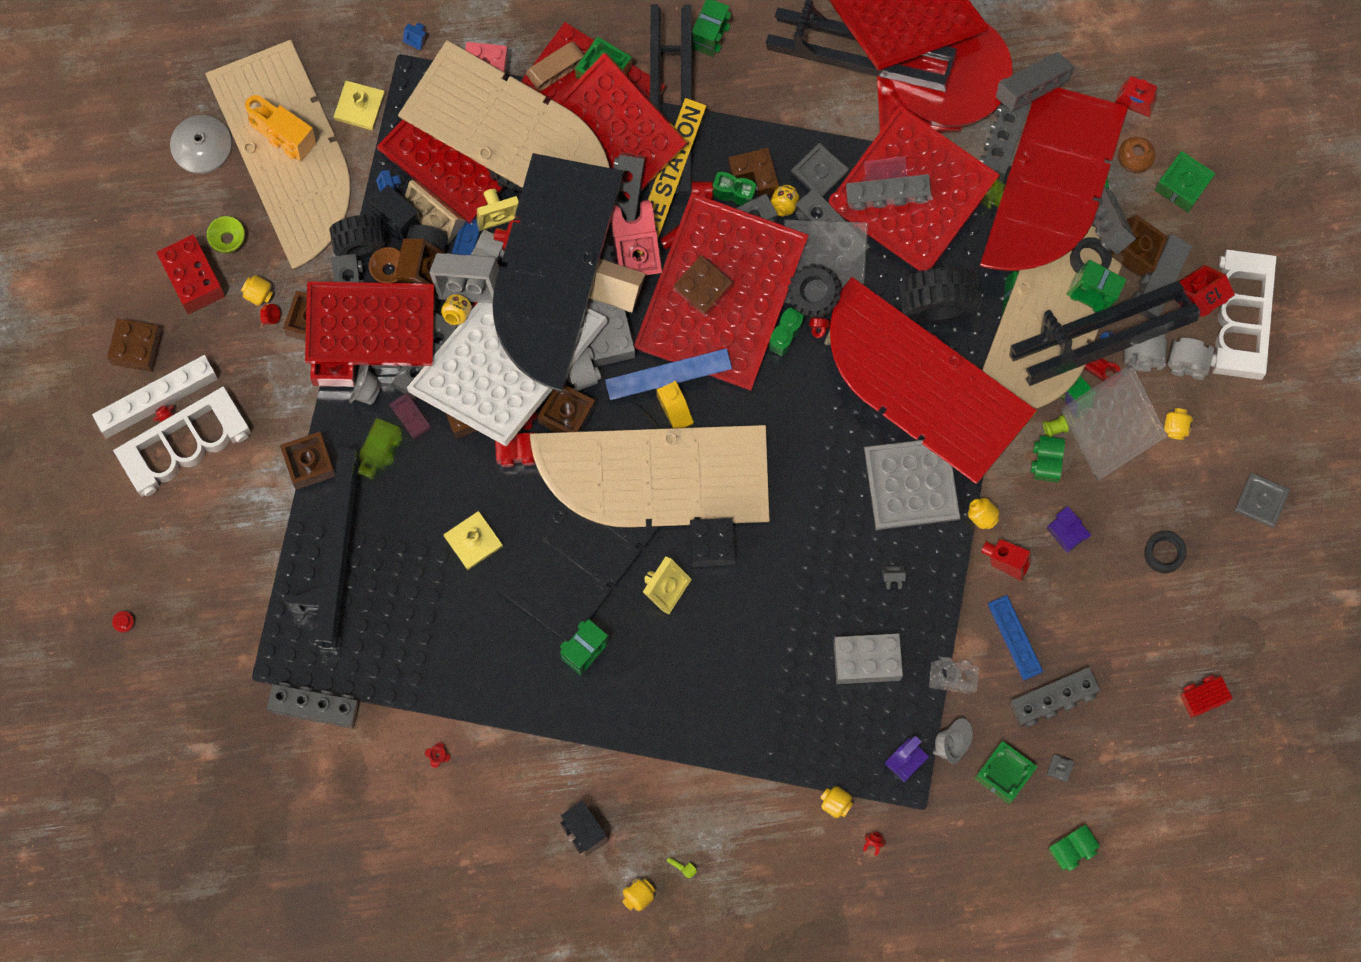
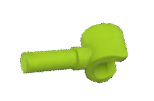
M670 857L667 859L668 863L678 868L687 878H691L697 873L696 868L690 862L684 867Z

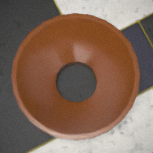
M1136 136L1130 137L1119 147L1118 160L1125 170L1132 173H1143L1154 163L1155 150L1147 139ZM1135 146L1142 147L1144 154L1141 156L1135 155L1133 148Z
M385 247L377 250L372 255L369 261V270L377 282H399L395 275L400 251L395 248ZM386 265H393L395 271L391 275H386L383 272V268Z

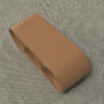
M570 42L532 66L526 72V75L538 91L544 90L574 71L584 54L575 42Z

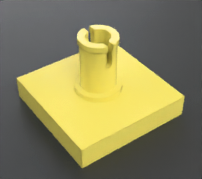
M345 81L334 114V120L374 130L385 91Z
M489 189L484 192L488 205L477 208V226L479 231L508 223L516 218L514 216L518 206L517 196L499 201L496 189Z
M479 511L444 534L445 539L467 570L503 547Z
M665 557L656 572L649 571L647 573L652 578L645 576L647 586L643 593L663 612L670 614L692 579L671 558Z

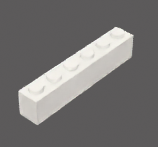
M203 355L92 414L107 439L154 414L159 407L163 405L169 406L218 380L206 356Z

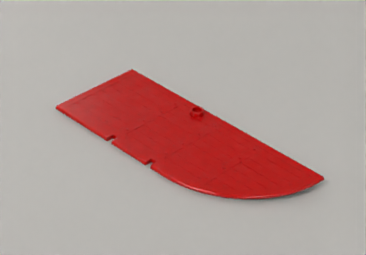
M1059 87L1032 101L980 267L1004 271L1032 269L1049 264L1063 257L1076 247L1086 236L1094 222L1100 202L1093 200V197L1100 199L1111 167V164L1104 162V160H1113L1128 106Z
M853 277L843 287L841 298L838 304L835 305L832 313L830 343L836 366L847 385L859 398L879 412L882 407L886 408L887 410L883 416L917 440L921 435L924 436L925 439L921 443L977 484L1036 414L1037 410Z

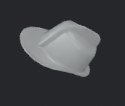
M360 365L349 403H352L354 400L367 404L374 403L380 386L377 377L368 371L369 365Z
M964 718L957 719L949 729L939 732L935 739L933 754L947 759L951 764H957L972 742L973 730L969 721Z

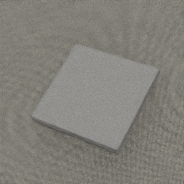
M923 440L864 447L876 530L960 520L953 468L922 445Z

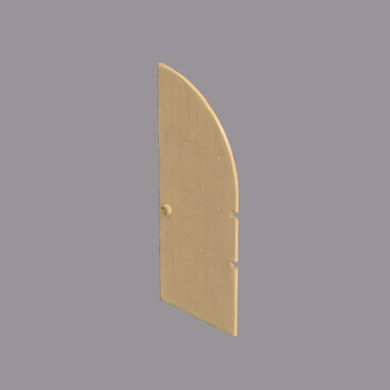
M288 40L209 71L205 75L292 270L315 258L331 242L329 228L335 222L345 218L350 201L351 184L344 154L338 141L332 143L329 141V139L335 137L320 101L311 102V99L316 98L317 95L292 40ZM259 95L276 108L281 105L313 128L316 144L301 162L296 158L294 160L289 158L282 148L272 146L267 137L251 127L245 109V102L250 96ZM253 103L250 108L255 109L256 107H261L260 103Z
M446 40L398 114V117L522 188L532 153L610 168L598 138L576 114L553 100L548 105L543 103L546 96L511 76L506 82L502 79L505 75L504 72Z
M1091 226L1083 238L1095 237L1102 240L1096 233L1097 228ZM1090 248L1081 250L1080 258L1084 264L1089 260L1099 265L1102 264L1101 258L1095 250ZM1071 251L1049 264L1032 269L1019 270L982 369L983 372L1035 409L1051 403L1068 391L1077 381L1085 367L1083 365L1029 386L1026 381V377H1029L1026 368L1059 356L1061 351L1060 345H1055L1014 362L1009 356L1011 345L1041 333L1043 316L1047 310L1053 312V316L1057 318V322H1060L1061 326L1096 313L1092 308L1079 301L1075 302L1070 299V296L1066 295L1076 274L1070 264ZM1112 257V262L1108 269L1119 275L1122 264ZM1099 329L1071 339L1073 341L1071 348L1075 350L1088 345L1086 343L1087 339L1094 342Z
M766 425L530 434L533 457L539 473L548 488L569 509L591 521L614 527H646V519H652V526L690 525V520H694V517H700V519L732 518L733 523L769 522Z

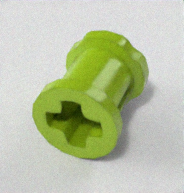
M1060 415L1058 419L1042 422L1044 433L1048 437L1062 432H1069L1067 421L1063 415Z

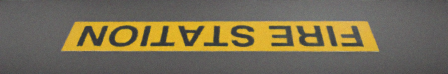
M687 98L683 102L675 128L689 143L657 175L648 199L653 208L657 240L706 105Z

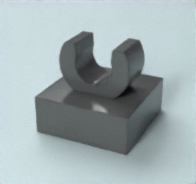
M904 566L882 567V576L886 588L890 589V583L896 581L898 582V589H901L902 581H906Z
M1053 754L1046 776L1067 783L1074 761Z

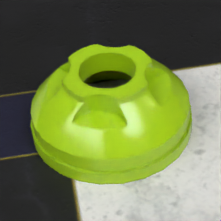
M219 217L207 229L208 243L219 253L229 254L235 252L244 242V228L233 217ZM223 235H233V241L229 244L223 243Z

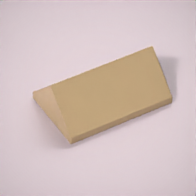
M415 180L409 182L404 199L418 211L422 225L438 228L447 234L446 245H448L466 223V220L421 182Z
M599 259L589 299L632 313L646 274Z

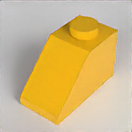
M676 381L657 389V398L673 429L686 428L694 424L685 398Z

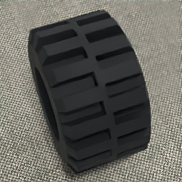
M350 216L335 222L329 228L335 256L356 254L357 258H362L374 254L385 246L381 221L375 216Z
M810 264V266H802L800 271L794 272L796 275L791 277V284L788 285V296L791 299V304L806 317L824 318V315H831L835 305L838 304L841 298L842 288L840 280L831 269L826 268L824 265ZM813 280H822L827 286L825 297L817 303L808 302L804 297L806 285Z

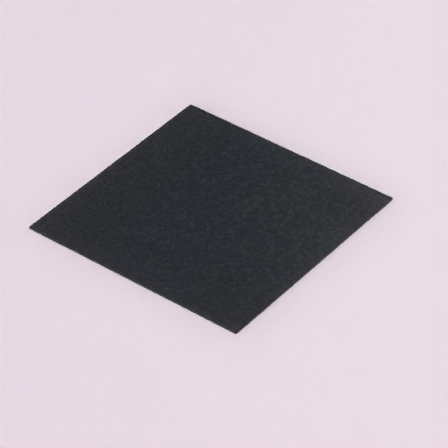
M402 54L396 58L360 215L374 216L371 211V201L380 193L376 179L381 171L389 170L391 177L397 175L400 177L401 184L398 185L399 188L395 189V191L403 198L405 197L409 182L414 180L377 149V145L402 121L398 114L433 60ZM506 74L505 81L507 82L511 76L521 82L524 77ZM660 102V112L675 127L681 106ZM705 110L691 147L690 194L674 193L657 240L661 269L663 270L670 248L665 250L660 239L680 225L692 193V181H712L713 189L717 172L729 173L728 157L768 148L779 186L790 185L794 187L799 194L800 201L811 190L791 173V170L820 143L849 169V172L823 197L829 202L830 196L838 190L873 141ZM1008 166L1003 183L996 181L933 267L934 269L957 267L973 270L978 275L982 300L980 311L974 316H969L967 319H961L957 322L945 324H920L917 322L918 325L937 336L940 341L980 370L983 369L1002 318L1006 277L1014 272L980 267L1012 166ZM649 184L640 192L636 219L640 216L641 202L649 199ZM507 187L498 194L499 201L517 196L518 200L520 199L519 191L515 190L514 193L508 192ZM622 191L619 193V198L622 201L629 200ZM712 194L713 201L735 209L740 207V205H737L732 200H720ZM795 211L789 216L777 215L775 223L809 235L796 271H800L802 266L824 265L837 275L842 289L848 280L853 277L902 313L900 284L905 277H909L912 273H917L918 270L845 220L870 246L869 253L850 269L847 265L844 266L837 258L838 255L833 250L829 251L824 246L823 240L819 236L816 237L809 230L810 226L805 221L801 222L796 217ZM621 212L623 219L626 220V214L624 212ZM817 212L811 214L812 217L817 219L822 217ZM509 222L485 230L493 234L496 228L507 230ZM383 225L384 248L391 247L400 251L403 241L400 238L395 239L389 233L390 229ZM833 227L826 228V231L829 233L836 232ZM457 234L446 245L444 251L446 254H452ZM846 241L839 243L844 248L850 246ZM635 251L632 255L639 258L641 253ZM372 255L357 258L362 261L363 272L359 273L360 280H364V283H379L370 274L369 261ZM501 257L498 264L500 267L507 268L508 263L502 262L503 257ZM386 265L383 268V272L386 275H391L395 271L393 265ZM661 273L645 276L633 312L625 311L633 346ZM345 276V281H351L354 276ZM813 280L804 289V297L810 303L821 301L827 293V286L822 280ZM789 291L775 328L780 325L781 317L787 309L792 308L796 310L791 304V299H789ZM444 299L437 300L436 304L437 314L441 316V309L446 301ZM832 314L824 315L825 317L822 319L829 320L831 324ZM803 315L801 330L792 339L791 347L784 356L770 351L768 344L751 391L710 376L677 383L694 422L693 425L686 428L766 425L769 522L733 523L734 565L692 567L690 525L660 526L646 546L638 543L636 547L642 552L617 585L611 581L608 582L607 586L612 591L590 619L591 622L608 635L609 644L580 676L561 660L560 651L562 648L560 646L565 640L493 588L500 576L559 501L544 482L536 463L525 466L518 462L514 463L512 467H502L496 461L494 439L479 431L455 439L445 412L418 397L414 400L395 389L392 381L397 374L377 375L375 368H371V365H369L368 371L377 377L380 386L374 403L367 404L357 400L349 403L354 387L320 386L308 434L321 432L334 472L336 471L338 448L355 449L360 460L336 650L319 648L318 642H315L317 614L290 612L282 600L284 595L298 596L321 586L335 479L333 477L295 490L252 679L255 682L279 685V682L292 685L291 688L300 689V686L313 689L312 692L321 693V690L334 693L333 696L342 697V694L355 697L354 700L809 789L825 791L827 788L831 790L834 786H839L851 794L852 797L925 810L928 803L936 756L932 751L935 747L936 736L940 732L975 529V524L968 517L969 505L973 500L980 499L983 477L975 484L952 467L960 520L876 530L864 447L924 440L925 437L921 435L917 440L883 416L887 410L886 408L882 407L878 412L859 398L841 376L832 354L831 345L825 344L830 328L826 329L823 337L815 338L811 333L812 328L809 327L811 317ZM436 337L433 342L440 344L444 338ZM634 349L635 358L598 366L597 368L601 379L597 380L598 384L578 391L595 400V409L582 432L613 431L633 403L637 404L648 414L658 429H673L657 398V389L610 400L605 382L606 379L672 362ZM356 365L355 381L360 365ZM419 371L413 372L411 377L415 378ZM566 378L565 385L570 388H574L575 385L572 383L569 384L568 379ZM551 392L535 410L537 418L533 420L532 428L525 430L522 427L517 434L555 433L538 423V416ZM479 511L503 547L467 570L445 539L444 534ZM694 517V520H700V517ZM665 557L671 558L692 579L670 614L663 612L643 593L647 586L645 576L652 578L647 573L649 571L656 572ZM904 566L906 581H902L901 589H898V582L896 581L890 583V589L886 588L882 576V567ZM899 634L903 674L901 681L836 684L833 644L835 637ZM916 736L921 741L918 746L929 758L904 783L884 763L909 738L912 740Z

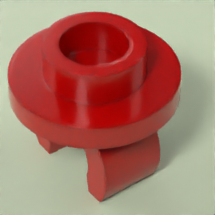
M874 831L867 833L864 837L866 842L863 851H867L868 846L872 845L876 848L874 855L877 856L880 848L886 844L883 835Z

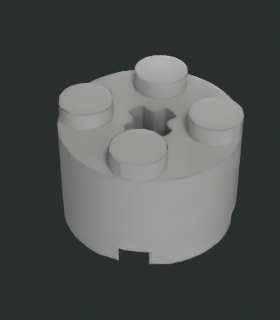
M1163 334L1124 349V365L1128 364L1129 369L1142 372H1150L1153 367H1157V370L1163 369L1166 366V335Z
M1181 338L1180 342L1174 339L1167 365L1172 369L1171 373L1173 375L1184 376L1186 374L1196 380H1204L1205 376L1209 374L1214 348L1211 345L1207 348L1203 346V341L1192 338Z
M590 347L583 351L568 371V382L575 385L572 389L576 391L598 384L597 380L601 379L598 368L593 367L591 362L594 356Z

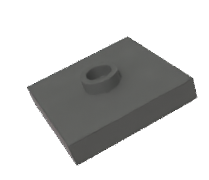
M820 143L791 170V173L809 190L815 189L822 197L849 172V169Z
M1250 473L1234 511L1274 528L1290 489Z

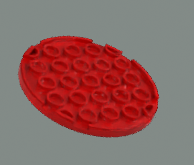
M987 23V31L947 45L957 49V58L954 68L951 70L952 74L949 76L950 80L946 92L891 79L894 91L902 101V104L908 111L917 115L925 122L940 127H965L989 117L1002 103L996 98L998 84L1002 79L1011 77L1013 72L1009 49L1000 34ZM919 55L897 64L945 75L948 61Z

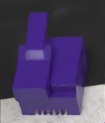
M1068 506L1057 514V519L1046 528L1067 553L1091 536L1082 525L1083 522Z
M916 736L912 740L909 738L884 763L904 783L929 758L918 746L921 741Z

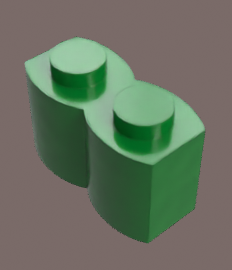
M717 172L712 194L720 200H732L737 205L742 206L754 200L756 184L746 178H736L730 173Z
M792 308L787 309L783 313L780 325L771 334L770 351L780 356H784L789 351L792 339L801 330L803 314Z
M1040 435L1038 441H1034L1033 453H1036V461L1032 460L1030 473H1034L1033 479L1054 483L1060 481L1065 439Z
M1084 825L1049 847L1048 850L1060 869L1063 871L1067 868L1070 872L1080 865L1078 861L1085 857L1086 860H1089L1097 855L1096 850L1100 846L1088 827Z

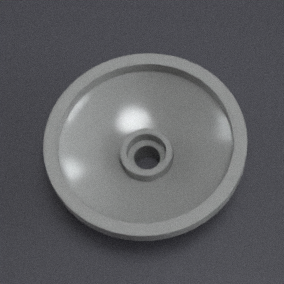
M195 115L183 120L175 128L170 140V149L174 160L184 170L204 174L218 169L227 161L232 149V139L229 130L219 119L208 115ZM202 137V140L196 141V138Z

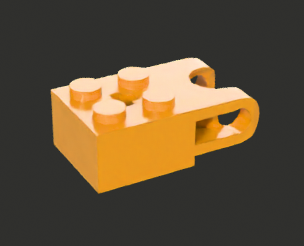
M252 95L246 100L245 109L251 127L267 137L272 146L282 148L289 158L293 160L296 158L301 162L316 144L313 128L281 105L276 108L259 95ZM253 103H260L261 107H256L255 109L250 108Z

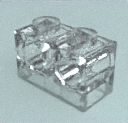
M940 657L939 660L931 662L929 688L965 694L977 692L979 666L972 665L970 661H959L957 663L952 662V658ZM943 668H944V669L946 670V672H947V677H946V678H945V677L943 676V674H942V669H943ZM962 672L966 674V681L962 678Z

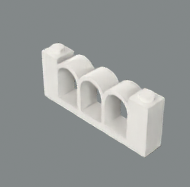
M1226 250L1225 254L1220 256L1219 268L1222 269L1221 273L1226 274L1229 280L1232 278L1262 281L1261 297L1234 293L1235 296L1219 308L1218 321L1223 328L1215 340L1217 350L1213 354L1211 362L1213 374L1262 380L1266 375L1276 256ZM1239 305L1260 308L1258 325L1232 321L1226 314V307ZM1229 332L1257 335L1256 352L1229 348L1224 342L1223 335Z
M223 386L113 451L137 492L143 497L144 495L150 496L155 493L156 488L160 487L158 482L172 480L179 471V465L182 467H193L202 461L205 450L208 452L221 451L228 445L230 439L233 444L235 442L240 443L246 440L251 432ZM213 410L222 424L223 434L218 441L207 443L199 437L191 422ZM188 425L197 441V450L191 457L181 458L174 453L165 437ZM162 440L171 455L172 462L169 469L165 472L155 473L149 469L140 451Z

